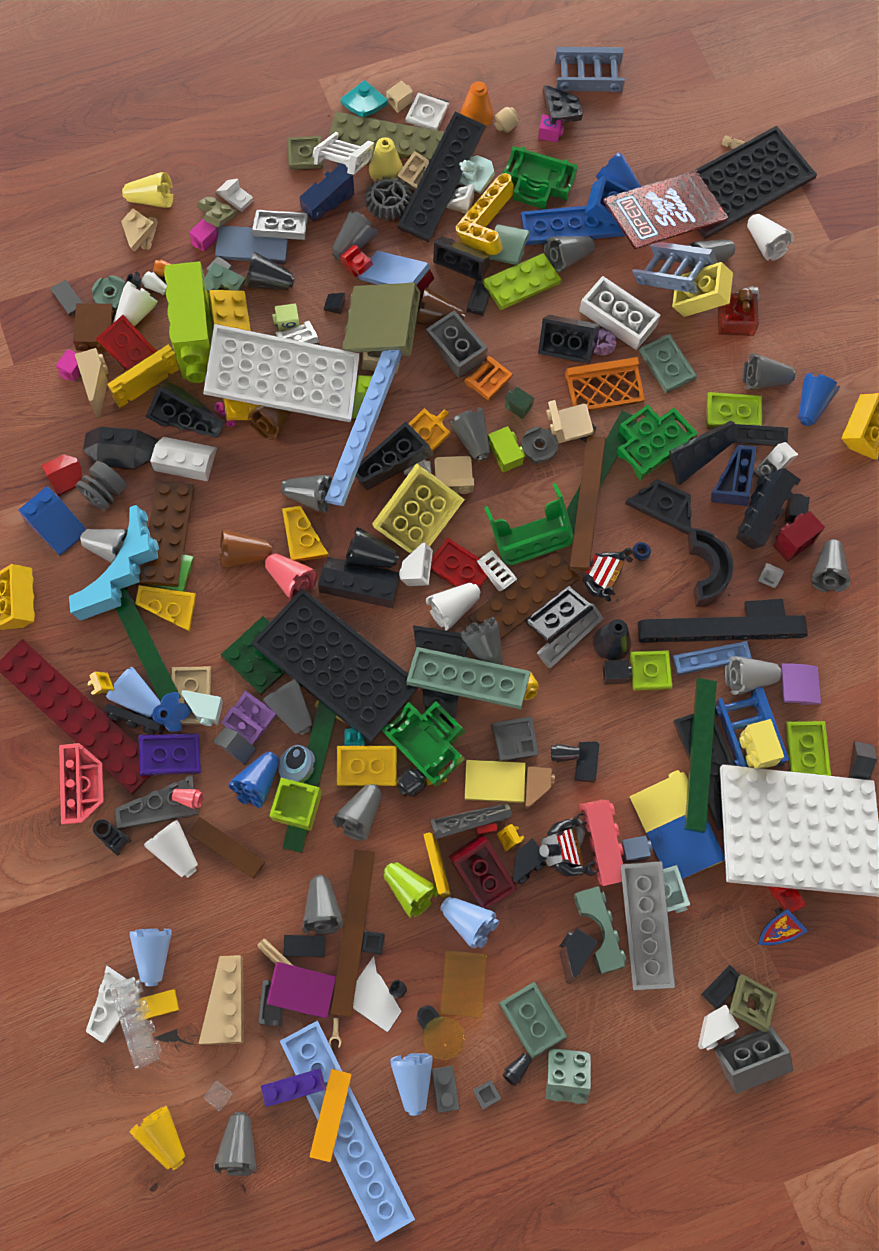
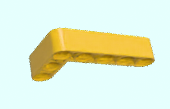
M509 174L499 175L457 224L456 231L461 244L468 245L473 249L490 255H497L502 251L503 247L499 234L485 227L513 195L515 188Z

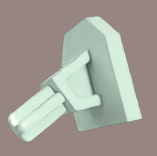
M476 155L471 157L470 161L464 160L463 163L460 162L459 165L463 175L458 184L463 187L473 184L475 186L474 191L482 194L495 175L492 161Z

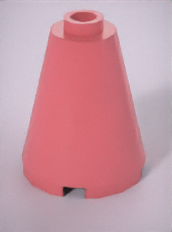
M277 553L267 557L265 568L290 600L302 588L305 591L314 588L317 581V573L312 568Z

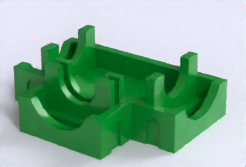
M513 146L508 164L502 173L509 174L513 185L516 186L513 192V200L544 210L547 207L550 196L567 201L577 175L578 165L569 163L568 159L562 161L525 150L526 147L524 146L522 148ZM513 160H516L512 172H509ZM568 176H570L571 179L568 184V187L564 189Z
M648 404L620 424L619 432L627 440V443L618 448L617 455L632 466L637 478L641 481L670 459L669 450L696 438L698 432L675 407L660 417ZM645 416L637 423H635L633 426H630V424L634 422L636 419ZM676 421H678L679 423H681V424L683 425V427L686 429L687 433L682 429V427H681Z
M408 702L398 718L392 723L385 725L382 729L386 736L436 787L465 760L452 745L466 731L437 702L423 715ZM442 713L455 725L453 729L440 717ZM408 716V718L397 729H395ZM453 759L452 764L442 774L438 775V773Z

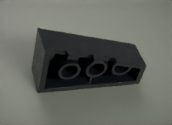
M404 422L361 460L355 478L366 490H369L434 455L425 440L407 422Z

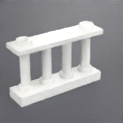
M335 132L314 148L312 154L314 164L317 165L324 159L342 163L348 167L347 173L354 175L372 159L375 142L367 141L364 145L357 146L339 141V133Z

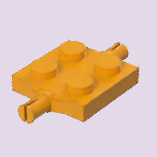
M424 408L408 423L425 440L432 451L451 435L450 431L442 423L449 416L445 409L438 416H435Z

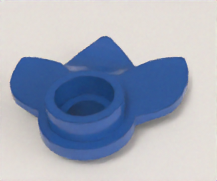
M178 692L166 694L162 698L161 704L153 709L152 717L156 723L163 724L167 730L177 732L182 730L180 721L190 715L191 709L187 705L179 703ZM162 710L166 714L164 718L160 716Z

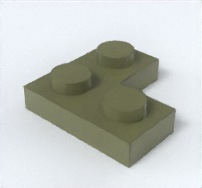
M205 197L198 201L197 208L207 212L204 215V221L218 228L236 217L237 210L232 209L227 204L216 201L213 197Z

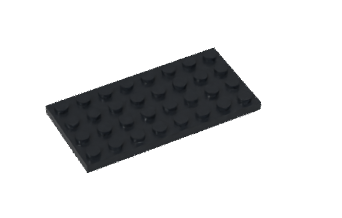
M775 126L666 185L665 190L668 191L671 188L677 192V195L680 197L679 199L682 200V203L687 208L686 211L695 219V222L691 221V223L702 237L707 239L816 179L817 173L778 126ZM682 179L686 186L682 188L681 186L683 185L678 180Z
M303 588L251 642V646L290 678L299 682L301 687L356 732H359L370 743L419 688L407 685L408 673Z

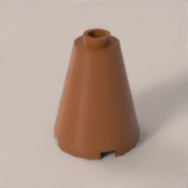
M228 530L221 532V567L228 568L263 561L272 555V545H269L266 540Z

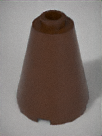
M424 288L419 299L416 323L433 325L454 310L464 321L465 314L462 313L463 309Z
M259 405L249 412L248 419L251 418L252 422L250 425L256 433L263 438L268 436L271 437L270 440H274L280 435L292 411Z

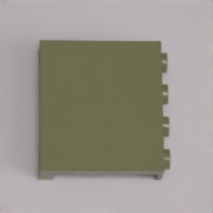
M415 282L354 286L353 294L350 297L351 307L348 310L349 319L348 325L345 327L346 337L343 341V350L350 352L401 350L404 356H411L420 291Z

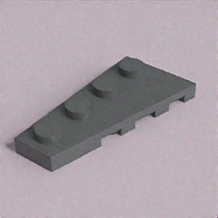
M190 775L182 781L174 782L159 791L156 790L141 799L138 798L115 808L117 828L120 830L199 815L198 808L192 809L172 800L174 789H195L193 776Z
M506 803L432 819L430 823L435 838L438 839L491 822L507 820L508 817L512 816L511 808Z

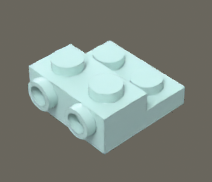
M675 865L663 869L667 911L675 910L676 913L688 910L687 906L690 905V901L678 866Z

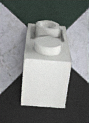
M786 442L780 443L754 471L761 477L779 469L787 468L798 454Z
M726 1005L704 1017L698 1043L699 1049L706 1047L708 1051L717 1046V1040L722 1037L727 1040L736 1035L734 1030L738 1029L739 1026L734 1017L729 1013Z

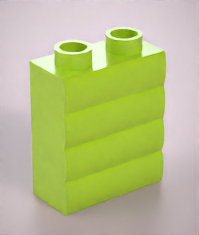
M201 262L166 265L164 276L167 284L166 297L169 304L170 339L182 378L192 383H201L206 380L213 335L209 295Z

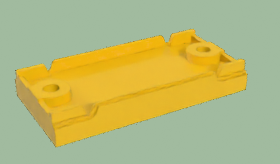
M168 344L108 383V388L116 405L119 408L123 407L128 403V400L133 401L168 378V373L173 374L178 371L179 367L175 352Z

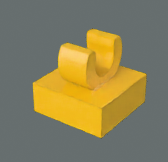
M94 672L89 675L91 680L88 682V686H94L95 689L91 694L99 695L101 693H108L109 690H114L108 673Z
M513 824L506 826L497 833L506 852L513 849L524 839V836L519 837L517 833L519 827H514Z

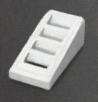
M492 550L477 561L499 592L517 580L514 574ZM492 558L493 561L486 565L485 562ZM496 564L497 568L492 571L490 568ZM498 571H501L502 574H500V575L497 577L495 574H496ZM506 577V580L502 583L501 579Z

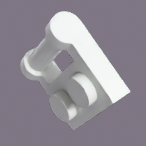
M306 321L303 325L283 332H275L276 337L310 344L319 342L310 321Z

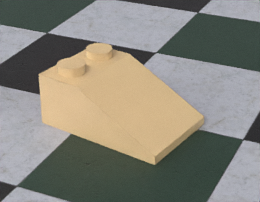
M94 348L77 353L75 357L89 402L96 418H99L108 384L106 374H109L103 355H99L97 349Z

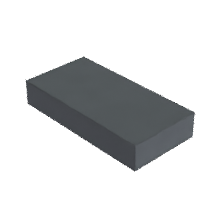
M65 279L50 289L66 313L71 317L75 314L76 303L82 302Z

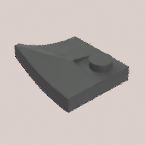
M532 717L491 724L499 761L536 757L539 755Z

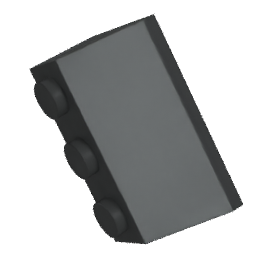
M769 1026V1030L766 1032L758 1030L714 1048L724 1075L736 1094L793 1071L791 1053L772 1026Z

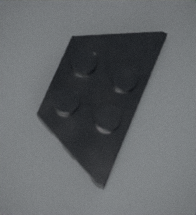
M544 85L542 91L550 124H556V121L563 119L564 123L582 120L583 113L578 97Z
M656 479L648 487H644L638 494L626 500V505L689 535L692 528L690 494Z

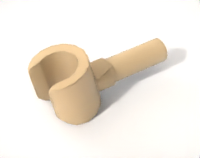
M334 1018L332 1037L329 1040L330 1047H332L331 1041L333 1039L339 1041L338 1048L342 1043L338 1032L339 1018Z

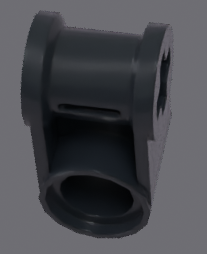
M100 819L93 825V833L117 856L120 855L119 852L127 843L132 842L123 832L116 829L107 820ZM107 825V833L99 834V828Z

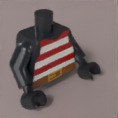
M626 548L620 552L595 553L590 562V570H583L585 574L582 581L592 596L605 598L607 602H610L611 598L609 595H615L613 586L623 569L624 560L631 563L633 559L629 555H634V551L631 548Z
M583 813L575 815L572 820L566 819L553 824L547 832L548 837L543 838L541 841L542 846L539 851L541 856L546 858L548 867L556 868L559 873L566 877L583 875V873H586L588 876H594L598 872L592 871L590 868L597 865L594 861L590 862L586 867H582L584 863L575 828H572L574 825L580 827L587 823V821L584 823L578 821V817L584 815Z

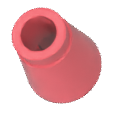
M174 789L172 800L192 809L200 808L204 800V793L200 792L199 789Z

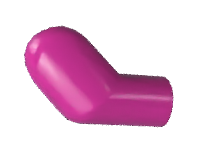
M217 402L215 410L226 419L224 403ZM226 419V425L234 426L235 420Z

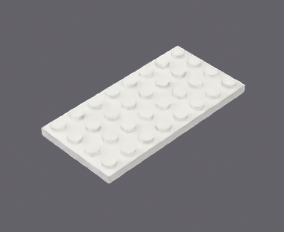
M214 324L203 394L350 422L360 353Z

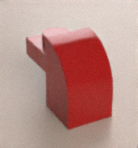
M353 245L340 256L345 270L354 277L361 276L373 266L371 259L364 255L356 245Z
M769 886L772 896L775 900L779 901L783 910L788 908L794 913L806 906L797 889Z

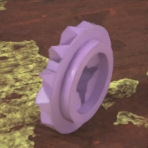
M604 328L599 330L595 354L608 355L614 351L617 342L615 335H612L611 331H605ZM606 338L605 343L603 342L599 345V339Z

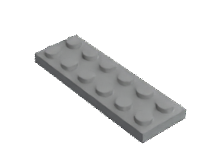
M660 861L622 864L621 874L633 990L675 988L663 863Z

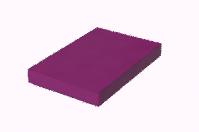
M276 962L266 1004L327 1018L336 976Z

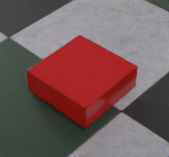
M496 823L476 827V836L496 833Z

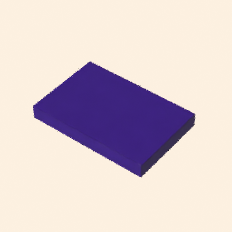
M199 734L139 735L140 776L201 773Z

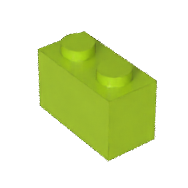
M508 426L488 434L490 449L502 472L523 465L524 450L518 446L517 437L513 431H510Z

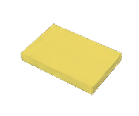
M466 760L465 800L524 803L525 763Z

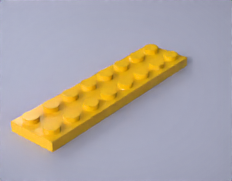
M209 290L208 295L213 329L214 324L251 331L245 291ZM223 398L227 420H251V418L248 419L249 412L259 406L257 404Z

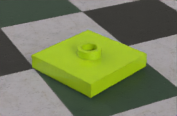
M669 650L630 652L633 691L672 689Z

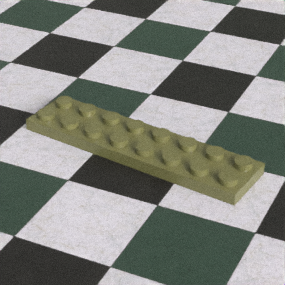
M335 112L329 136L337 132L339 133V141L357 146H362L367 141L375 142L373 152L379 139L390 138L394 142L399 157L409 159L415 151L430 162L444 132Z

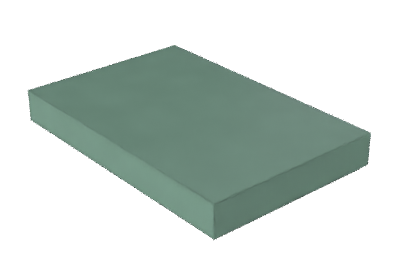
M670 334L639 348L638 352L665 394L697 378L696 373Z
M535 981L499 1003L531 1059L567 1037Z

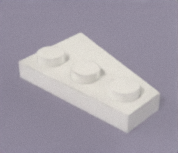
M106 966L103 982L98 991L97 1001L93 1007L86 1029L87 1033L104 1044L133 1003V1000L142 990L108 966Z

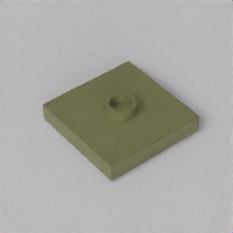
M321 136L287 138L289 170L323 168V160L316 165L312 157L314 148L322 142Z

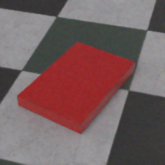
M121 315L96 338L125 371L130 370L157 352L124 315Z
M448 537L432 557L430 571L454 587L472 583L473 585L476 584L480 589L488 578L477 562L480 558Z

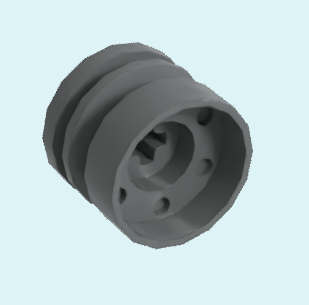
M96 461L88 471L92 478L84 475L82 481H78L75 486L88 502L106 511L110 507L109 504L114 502L111 494L119 497L127 485L113 469L100 461Z

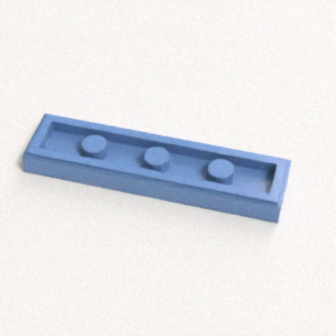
M744 641L674 655L672 659L676 674L682 675L729 665L731 660L728 659L732 656L752 659L748 643Z

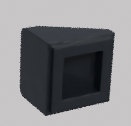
M345 293L328 294L324 310L341 314L345 302Z

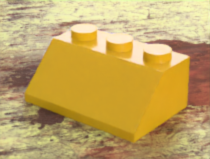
M879 393L860 394L841 439L850 450L877 460L879 456Z
M10 564L0 571V630L24 628L34 622V577L30 567Z

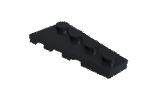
M729 421L669 450L677 484L681 485L738 440L735 422Z

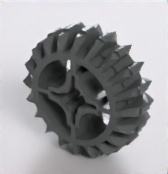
M384 176L382 180L377 178L376 183L371 182V187H368L365 194L366 206L369 213L372 212L373 217L378 216L379 220L385 218L386 222L388 219H392L394 222L395 217L400 219L401 215L404 214L411 200V191L404 181L399 182L398 177L395 180L391 176L389 179H386Z

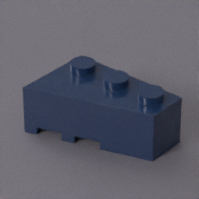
M337 162L338 167L331 173L327 171L324 174L326 177L319 184L315 182L299 197L301 208L305 213H308L312 221L323 217L325 213L337 208L339 204L351 199L354 195L353 174L347 173L348 167L345 164Z
M744 445L736 447L725 471L721 474L716 487L712 491L711 502L740 506L749 505L757 447Z

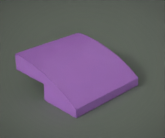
M804 664L780 665L782 671L783 703H801V705L821 704L817 666Z
M245 691L236 705L231 707L221 723L227 728L238 732L251 745H254L274 720L276 714L269 706Z

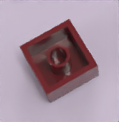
M811 511L805 515L801 513L794 519L793 524H786L780 529L781 533L775 537L776 542L773 547L789 562L812 545L825 527Z

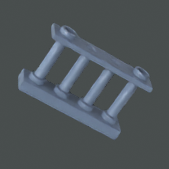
M556 47L555 64H561V77H557L556 89L564 92H623L625 78H618V64L622 62L623 47ZM568 64H578V77H568ZM584 64H594L595 77H585ZM601 64H611V78L601 76Z
M653 241L650 247L654 256L644 270L634 269L632 272L637 283L640 285L697 294L698 289L694 280L704 266H710L718 262L713 249ZM659 260H667L658 273L652 272ZM674 262H681L673 275L666 274ZM689 264L696 265L688 277L681 276Z

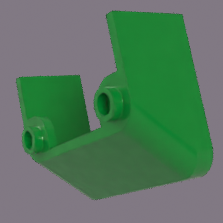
M556 483L552 485L557 500L551 501L545 506L546 517L511 529L509 523L504 519L494 521L488 506L484 507L500 556L506 565H514L572 544L574 539L563 496Z

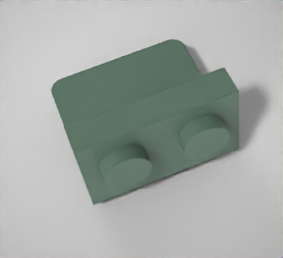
M550 1049L548 1053V1080L545 1099L587 1104L591 1089V1055L588 1052Z

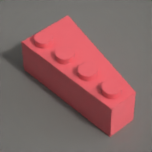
M597 800L579 804L580 811H585L586 815L583 823L586 821L587 823L584 827L591 834L588 842L591 851L595 852L596 855L593 856V861L597 863L595 870L598 871L596 874L599 884L605 886L622 882L621 865L625 863L622 862L621 856L624 855L622 844H618L617 835H619V828L617 823L614 824L613 815H615L613 804H610L609 800Z

